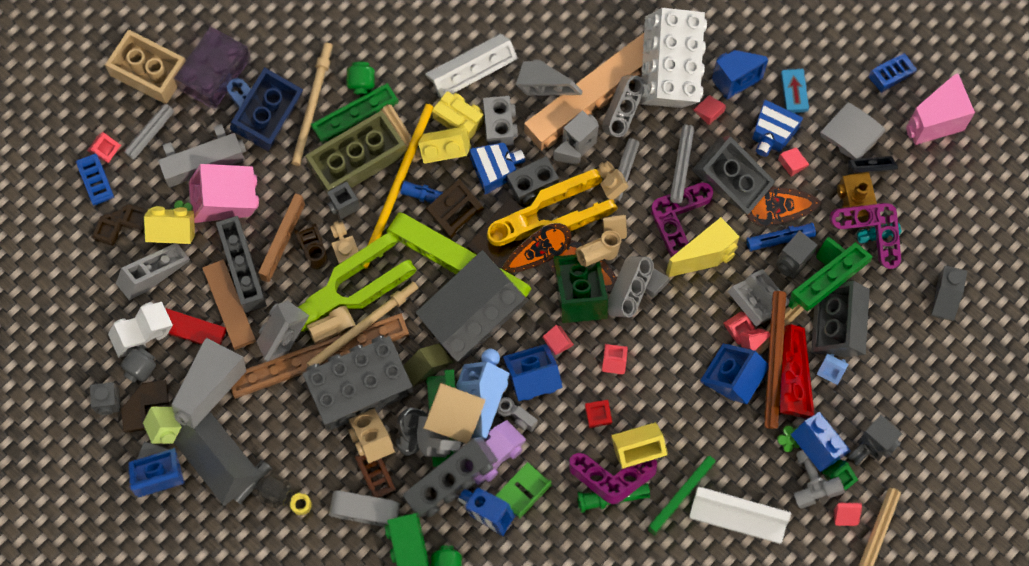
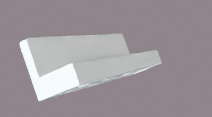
M499 34L427 72L426 75L433 82L439 97L442 98L446 91L453 94L518 58L510 39Z
M698 487L689 517L696 521L781 544L791 512Z

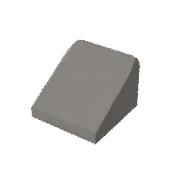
M564 141L555 149L553 159L579 166L581 154L570 143Z
M654 269L645 292L654 298L669 283V278Z

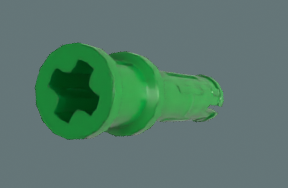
M648 483L643 484L619 503L650 498ZM577 492L580 513L593 508L605 509L607 505H611V503L603 500L595 492L583 494L582 492Z

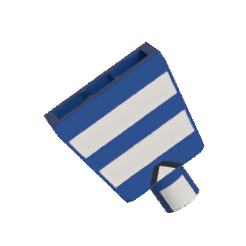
M765 100L752 138L759 143L756 152L764 157L768 156L771 149L781 152L800 128L803 117Z
M505 143L469 149L470 159L484 194H488L506 184L507 174L516 171L515 165L525 162L521 149L509 153Z
M477 488L474 493L466 489L459 495L458 501L466 505L465 508L472 518L501 536L505 534L515 518L509 503L481 488Z

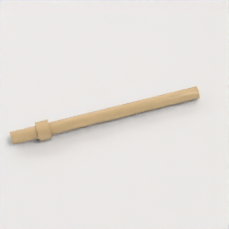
M324 43L321 57L317 59L315 79L291 162L296 166H300L325 72L328 71L330 66L329 57L333 46L330 43Z
M412 282L401 291L397 290L390 296L391 299L306 363L309 367L316 363L320 365L395 306L399 307L406 302V298L418 289L417 284Z

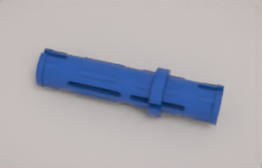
M813 223L797 227L792 225L788 226L785 230L746 238L749 252L788 243L799 230L808 238L816 237L815 226Z

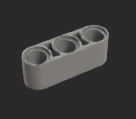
M626 75L619 81L602 123V129L605 134L622 137L628 131L644 92L643 84L645 82L640 76ZM631 80H634L635 88L631 91L629 83ZM625 100L627 107L622 112L620 105ZM617 121L618 129L613 132L612 124Z
M630 256L626 258L608 299V314L610 316L632 317L635 315L654 270V263L650 257Z
M333 491L328 515L339 519L385 527V525H388V519L398 517L401 504L382 498L344 491Z

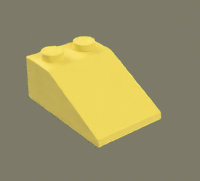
M720 217L669 259L666 275L672 277L715 267L723 261L724 263L729 262L735 256L734 252L738 248L739 236Z

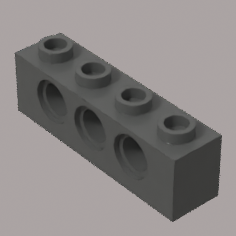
M235 216L216 222L244 312L247 313L266 307L267 304L239 217Z
M483 437L474 438L402 495L413 511L418 513L419 518L424 516L430 518L440 511L439 506L444 502L448 504L458 497L456 493L462 488L466 490L476 483L474 479L480 474L484 476L494 469L492 465L498 459ZM468 459L473 463L472 471H469L466 467ZM450 473L455 478L454 485L449 483L448 476ZM432 487L437 492L436 499L431 496Z

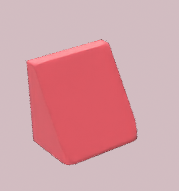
M708 96L693 111L710 125L725 111L726 105Z
M102 132L99 133L87 151L92 155L97 154L101 160L109 163L121 145Z
M797 147L781 153L778 161L790 177L809 166V163Z
M739 312L723 323L738 345L741 344L739 333L755 329L752 321L744 312Z
M761 328L739 333L741 347L756 350L770 337V332Z
M605 344L602 371L624 374L628 347Z
M838 503L834 508L835 525L857 526L860 521L862 504Z

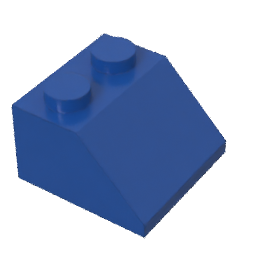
M737 50L729 54L724 53L716 60L712 81L725 99L728 100L763 79L768 58Z
M723 343L700 381L732 401L748 404L768 371V363L755 350Z
M547 344L503 356L507 372L510 373L509 378L518 401L530 400L535 396L545 393L550 394L563 388L558 365Z
M820 412L805 420L791 434L820 472L851 452L850 448Z

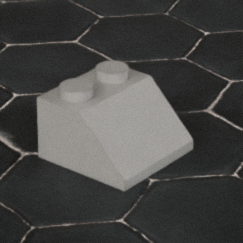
M288 300L279 304L276 303L269 313L271 317L259 330L261 335L257 340V344L264 359L268 362L289 353L309 318L308 314Z

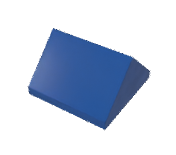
M175 448L129 462L130 488L138 498L185 483Z

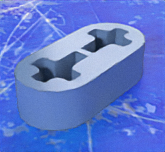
M235 78L228 83L227 91L230 98L240 108L251 89L245 81ZM233 87H241L243 94L240 95L237 91H234Z

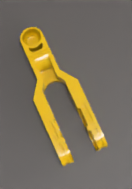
M593 169L540 190L531 206L494 221L488 228L487 239L494 246H502L512 241H520L530 237L542 227L552 223L564 224L570 231H573L611 215L618 207L614 200L610 199L600 204L596 202L590 208L580 212L578 210L552 221L538 220L537 212L539 209L600 184L602 177L597 169Z

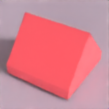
M555 325L542 337L554 355L574 345L563 328Z

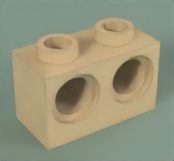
M375 408L349 419L352 427L348 430L353 443L357 442L355 446L360 457L365 455L368 463L395 452L389 434Z

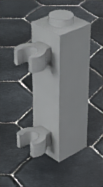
M220 124L214 127L218 138L216 140L179 153H175L171 142L164 144L163 148L167 157L158 161L168 187L170 188L189 181L200 164L234 165L245 161L243 153L246 152L242 139L237 140L235 133L226 136L224 128Z

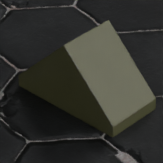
M439 343L419 349L403 367L413 387H416L427 380L429 376H433L452 364L453 361Z

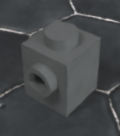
M347 181L327 192L330 201L327 205L333 215L337 213L340 220L360 209L358 199Z
M114 382L90 385L91 408L96 414L111 415L114 412H120V392Z

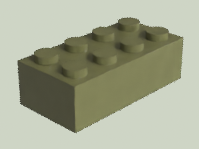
M381 110L308 153L305 157L308 167L327 194L328 191L346 181L353 188L400 160L406 153V145Z

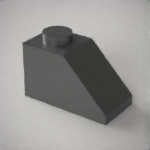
M946 265L943 267L938 275L931 316L949 321L955 320L964 292L967 270Z

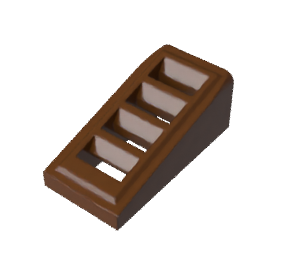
M365 455L354 457L373 497L380 498L396 490L382 458L364 465L362 461L366 460ZM379 465L380 469L369 474L367 473V469ZM383 473V478L374 482L371 481L370 478ZM387 482L388 486L378 491L375 490V486Z

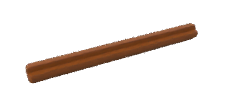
M774 291L772 295L764 427L768 429H777L779 420L786 292Z

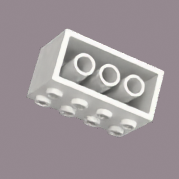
M661 8L645 16L642 79L645 84H643L644 92L640 99V104L684 108L700 102L703 96L701 77L704 74L702 55L706 49V43L703 41L704 32L707 28L705 12Z

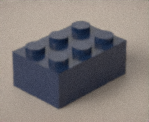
M264 67L231 121L229 130L269 152L300 100L303 89Z

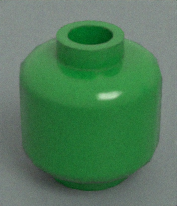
M353 62L352 66H349L346 70V87L354 90L356 95H366L367 91L372 90L375 86V69L369 66L370 63Z
M440 546L439 550L431 555V566H462V554L454 550L453 546Z

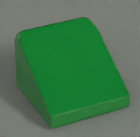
M827 237L816 258L827 265L844 252L845 249L830 237Z
M839 459L822 472L828 481L839 477L845 491L858 481L848 462Z

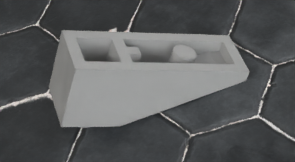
M540 60L523 61L516 85L526 95H582L583 92L571 79Z
M174 243L122 267L116 285L128 300H131L148 292L188 263L190 258L177 243Z

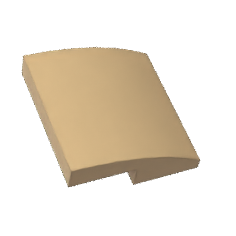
M440 383L424 428L467 444L470 442L486 400Z

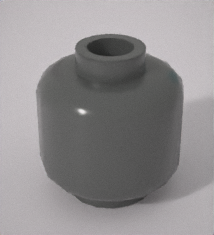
M141 347L138 350L131 349L121 363V368L126 371L123 376L134 383L137 379L142 382L146 381L156 367L155 357Z

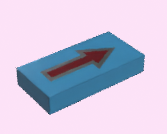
M804 69L782 70L781 79L785 109L792 113L808 112L809 104Z

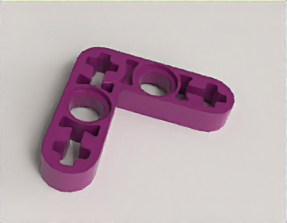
M698 183L684 189L683 197L688 200L686 206L682 207L677 203H672V206L667 207L670 204L671 194L660 197L652 203L651 214L671 257L679 252L678 250L674 251L676 246L675 238H677V243L680 247H685L689 243L677 215L710 203L713 196V188L707 183ZM700 190L704 193L707 192L706 198H703L702 195L697 196ZM658 205H661L662 208L667 207L665 209V213H662L661 211H656L658 209ZM666 224H673L677 230L673 234H668L665 232L664 226Z
M877 203L838 208L831 212L829 217L830 224L837 229L875 225L879 263L888 269L896 268L900 264L901 249L896 208L893 205ZM884 207H886V210H890V215H887L886 218L888 223H892V226H881V223L886 224L885 217L880 215V212L884 211ZM865 209L869 214V218L866 222L862 223L858 220L857 214L860 210ZM839 213L843 216H852V220H843L842 225L835 219L839 217ZM887 229L893 232V238L890 242H884L882 239V233ZM894 245V249H889L890 254L894 255L895 259L891 260V264H889V262L885 261V257L889 255L888 249H883V246Z
M576 453L570 457L569 471L603 500L611 504H617L655 476L657 460L653 459L626 467L613 476L586 454ZM599 475L603 479L601 481H593L590 477ZM626 476H633L636 478V481L627 482L624 478Z

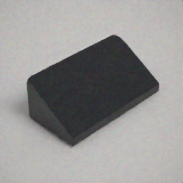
M892 156L848 160V175L865 172H889L898 169V165Z

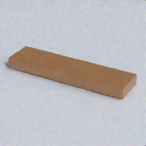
M295 193L258 272L262 281L270 282L305 207L303 196Z
M224 259L202 267L234 350L256 342Z

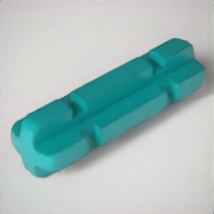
M898 223L899 235H900L901 232H902V230H901L900 224ZM875 227L869 228L868 231L867 229L859 230L857 232L858 242L875 241ZM889 229L885 230L882 233V239L889 238L890 235L893 237V232Z

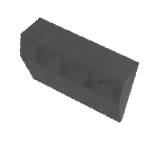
M482 250L415 313L457 362L463 363L529 300Z

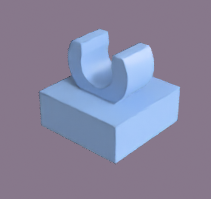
M827 354L817 375L838 385L848 364L844 359L841 361L835 358L834 354Z

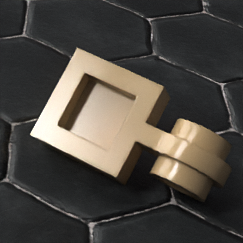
M609 161L599 164L597 170L604 179L600 184L607 198L614 200L629 186L623 174L615 169Z
M336 221L333 222L334 225H331L330 229L334 239L339 237V240L331 244L337 261L340 264L359 251L353 236L343 237L347 234L343 222L338 223Z

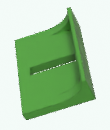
M527 462L498 492L496 497L509 503L514 515L520 519L547 491L552 482ZM518 482L533 498L529 499L515 484Z

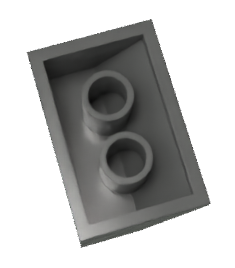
M855 281L844 282L814 306L812 353L822 355L834 354V356L839 357L866 355L869 288Z

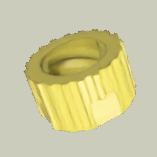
M297 493L291 498L290 508L296 515H306L312 508L311 500L306 494ZM302 499L306 501L303 509L296 508L297 500Z

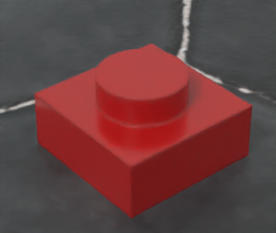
M608 400L585 403L589 428L612 424Z

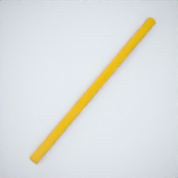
M425 104L368 245L379 239L383 233L417 150L418 142L424 133L434 108L430 104ZM370 262L363 265L365 269H368Z

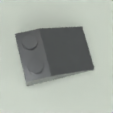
M731 136L719 137L692 169L704 183L709 184L716 193L746 215H749L775 183Z

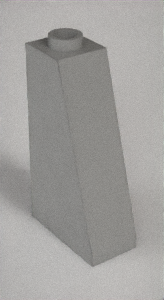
M206 338L172 403L176 421L181 425H188L194 429L245 374L244 357Z

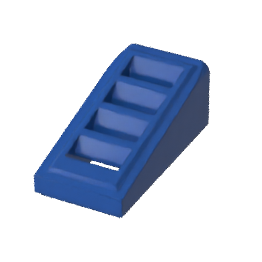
M904 53L874 68L868 77L878 90L883 93L917 72V69ZM903 61L908 70H905L900 62ZM896 65L902 73L899 74L894 66ZM889 69L895 75L894 77L888 72ZM882 73L885 74L888 80H885V78L882 76Z
M97 154L76 161L93 206L115 198ZM97 172L100 173V174H98V175H96V176H93V177H90V178L87 177V176L92 175V174L97 173ZM103 180V183L91 187L92 184ZM105 188L107 190L106 192L94 195V192L100 191Z

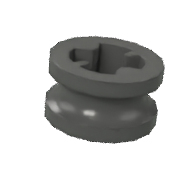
M863 443L848 457L849 460L855 461L856 466L871 452V450L864 448L865 445Z

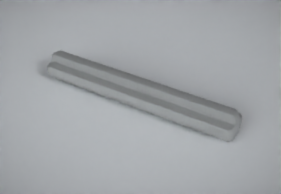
M685 124L682 126L670 196L672 203L679 204L683 201L694 127L692 125Z

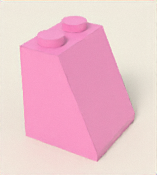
M959 74L953 75L916 107L906 127L907 134L910 139H913L915 145L962 132L966 129L975 111Z
M200 164L189 180L190 204L193 206L194 223L225 220L235 216L239 218L250 217L259 205V198L255 195L257 176L254 175L253 167Z

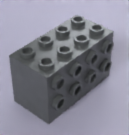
M378 336L372 339L371 344L367 346L357 345L349 350L350 353L341 356V354L334 355L328 359L327 363L319 365V363L313 364L306 368V372L302 373L327 432L349 423L350 418L374 408L379 410L413 395L411 382L390 336Z

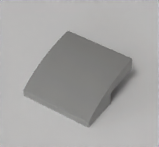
M848 102L820 133L821 138L838 146L840 153L851 159H861L882 136L885 128L861 109Z
M761 269L751 274L746 280L732 286L727 292L757 327L771 319L773 292L781 290L767 273ZM786 297V308L789 306V302H790V301L787 299V297Z

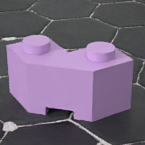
M508 420L494 427L485 439V442L498 461L492 465L494 467L492 471L484 476L480 474L474 479L477 485L485 480L490 482L499 473L497 468L501 463L510 457L515 459L523 450L521 446L526 439ZM468 459L466 467L469 471H472L473 463Z

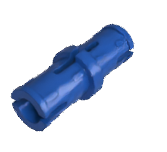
M404 180L400 194L420 199L419 201L424 203V201L432 202L442 191L428 188L429 186L425 184L421 186Z

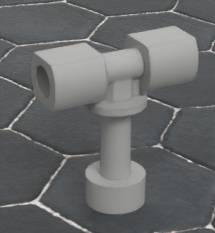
M801 450L796 454L799 464H805L810 478V482L807 483V489L794 493L800 509L816 504V499L824 496L832 498L845 493L844 486L839 477L829 481L819 478L815 465L805 452Z

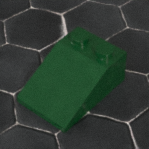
M576 254L553 256L562 323L608 319V298L600 261L585 267L581 266L578 262Z

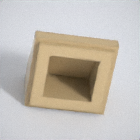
M619 215L604 218L602 223L603 233L609 230L615 231L621 236V239H625L627 237L626 216Z

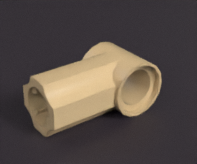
M605 231L601 238L576 248L575 253L581 266L587 267L603 259L612 260L616 258L621 244V236L615 231Z
M341 306L331 311L327 317L307 325V329L316 345L336 335L339 336L348 332L356 324L347 306Z

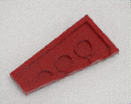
M790 324L784 326L780 413L809 419L814 415L805 328Z

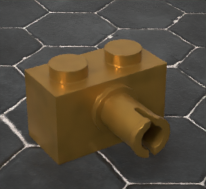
M869 172L843 176L839 185H837L838 196L843 199L844 203L842 208L877 204ZM863 209L858 212L857 218L863 223L868 220L869 214ZM844 216L845 219L852 220V216Z

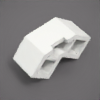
M149 302L140 307L135 318L129 320L120 319L114 322L108 336L118 358L127 356L131 349L138 350L139 347L146 349V343L154 338L161 340L166 337L173 325L162 302L155 304Z

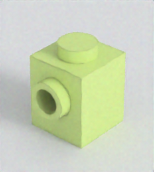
M151 407L143 422L152 444L174 443L181 429L180 423L174 418L172 407Z

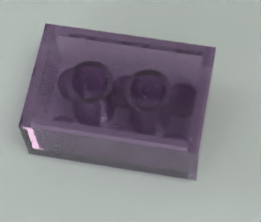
M210 26L174 77L178 89L207 106L216 109L228 92L227 85L232 79L239 76L251 59L248 47Z

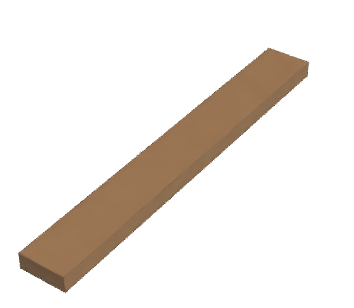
M402 313L373 323L332 356L337 354L344 356L350 353L349 350L357 345L367 346L371 344L372 339L384 335V337L390 336L392 342L408 337L409 332ZM344 334L291 352L269 362L266 361L247 368L245 374L231 388L234 398L242 397L302 375V373L306 372L308 367L306 363ZM326 359V360H325L323 363H321L320 365H323V364L327 363V362H328V359Z

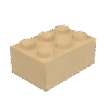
M129 29L105 64L111 77L164 104L168 103L189 71L184 57Z

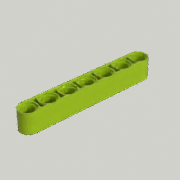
M398 212L386 230L387 233H393L394 238L400 243L454 274H457L476 256L473 252L402 212ZM502 270L504 274L516 285V287L527 297L529 292L531 291V287L522 280Z

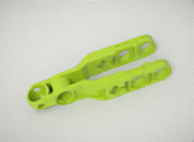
M393 233L383 235L334 267L327 286L311 295L305 303L298 306L299 309L309 315L301 332L308 331L307 325L327 317L331 311L338 307L347 306L348 309H363L415 274L417 269L413 266L411 260H406L350 297H343L337 293L341 283L364 269L363 265L371 262L378 256L380 258L384 256V252L398 243Z

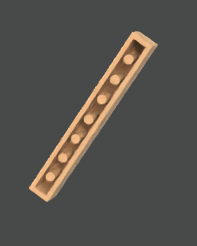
M644 33L580 80L576 85L583 91L582 95H561L524 123V132L540 150L553 146L557 142V138L563 134V128L582 110L589 115L595 109L603 108L608 103V99L614 96L622 77L626 75L642 76Z

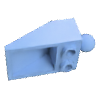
M487 349L482 353V362L464 364L456 384V389L486 400L471 439L478 437L487 438L502 394L508 386L507 380L510 373L496 366L500 361V355L494 349Z

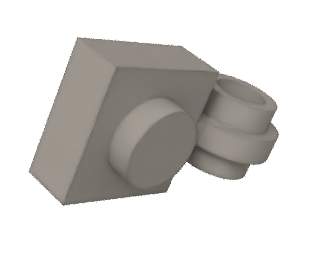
M503 397L500 399L497 408L499 415L505 417L512 415L515 425L523 431L527 429L532 432L537 426L536 418L520 406L514 405L510 398ZM507 404L509 408L504 410L501 406Z

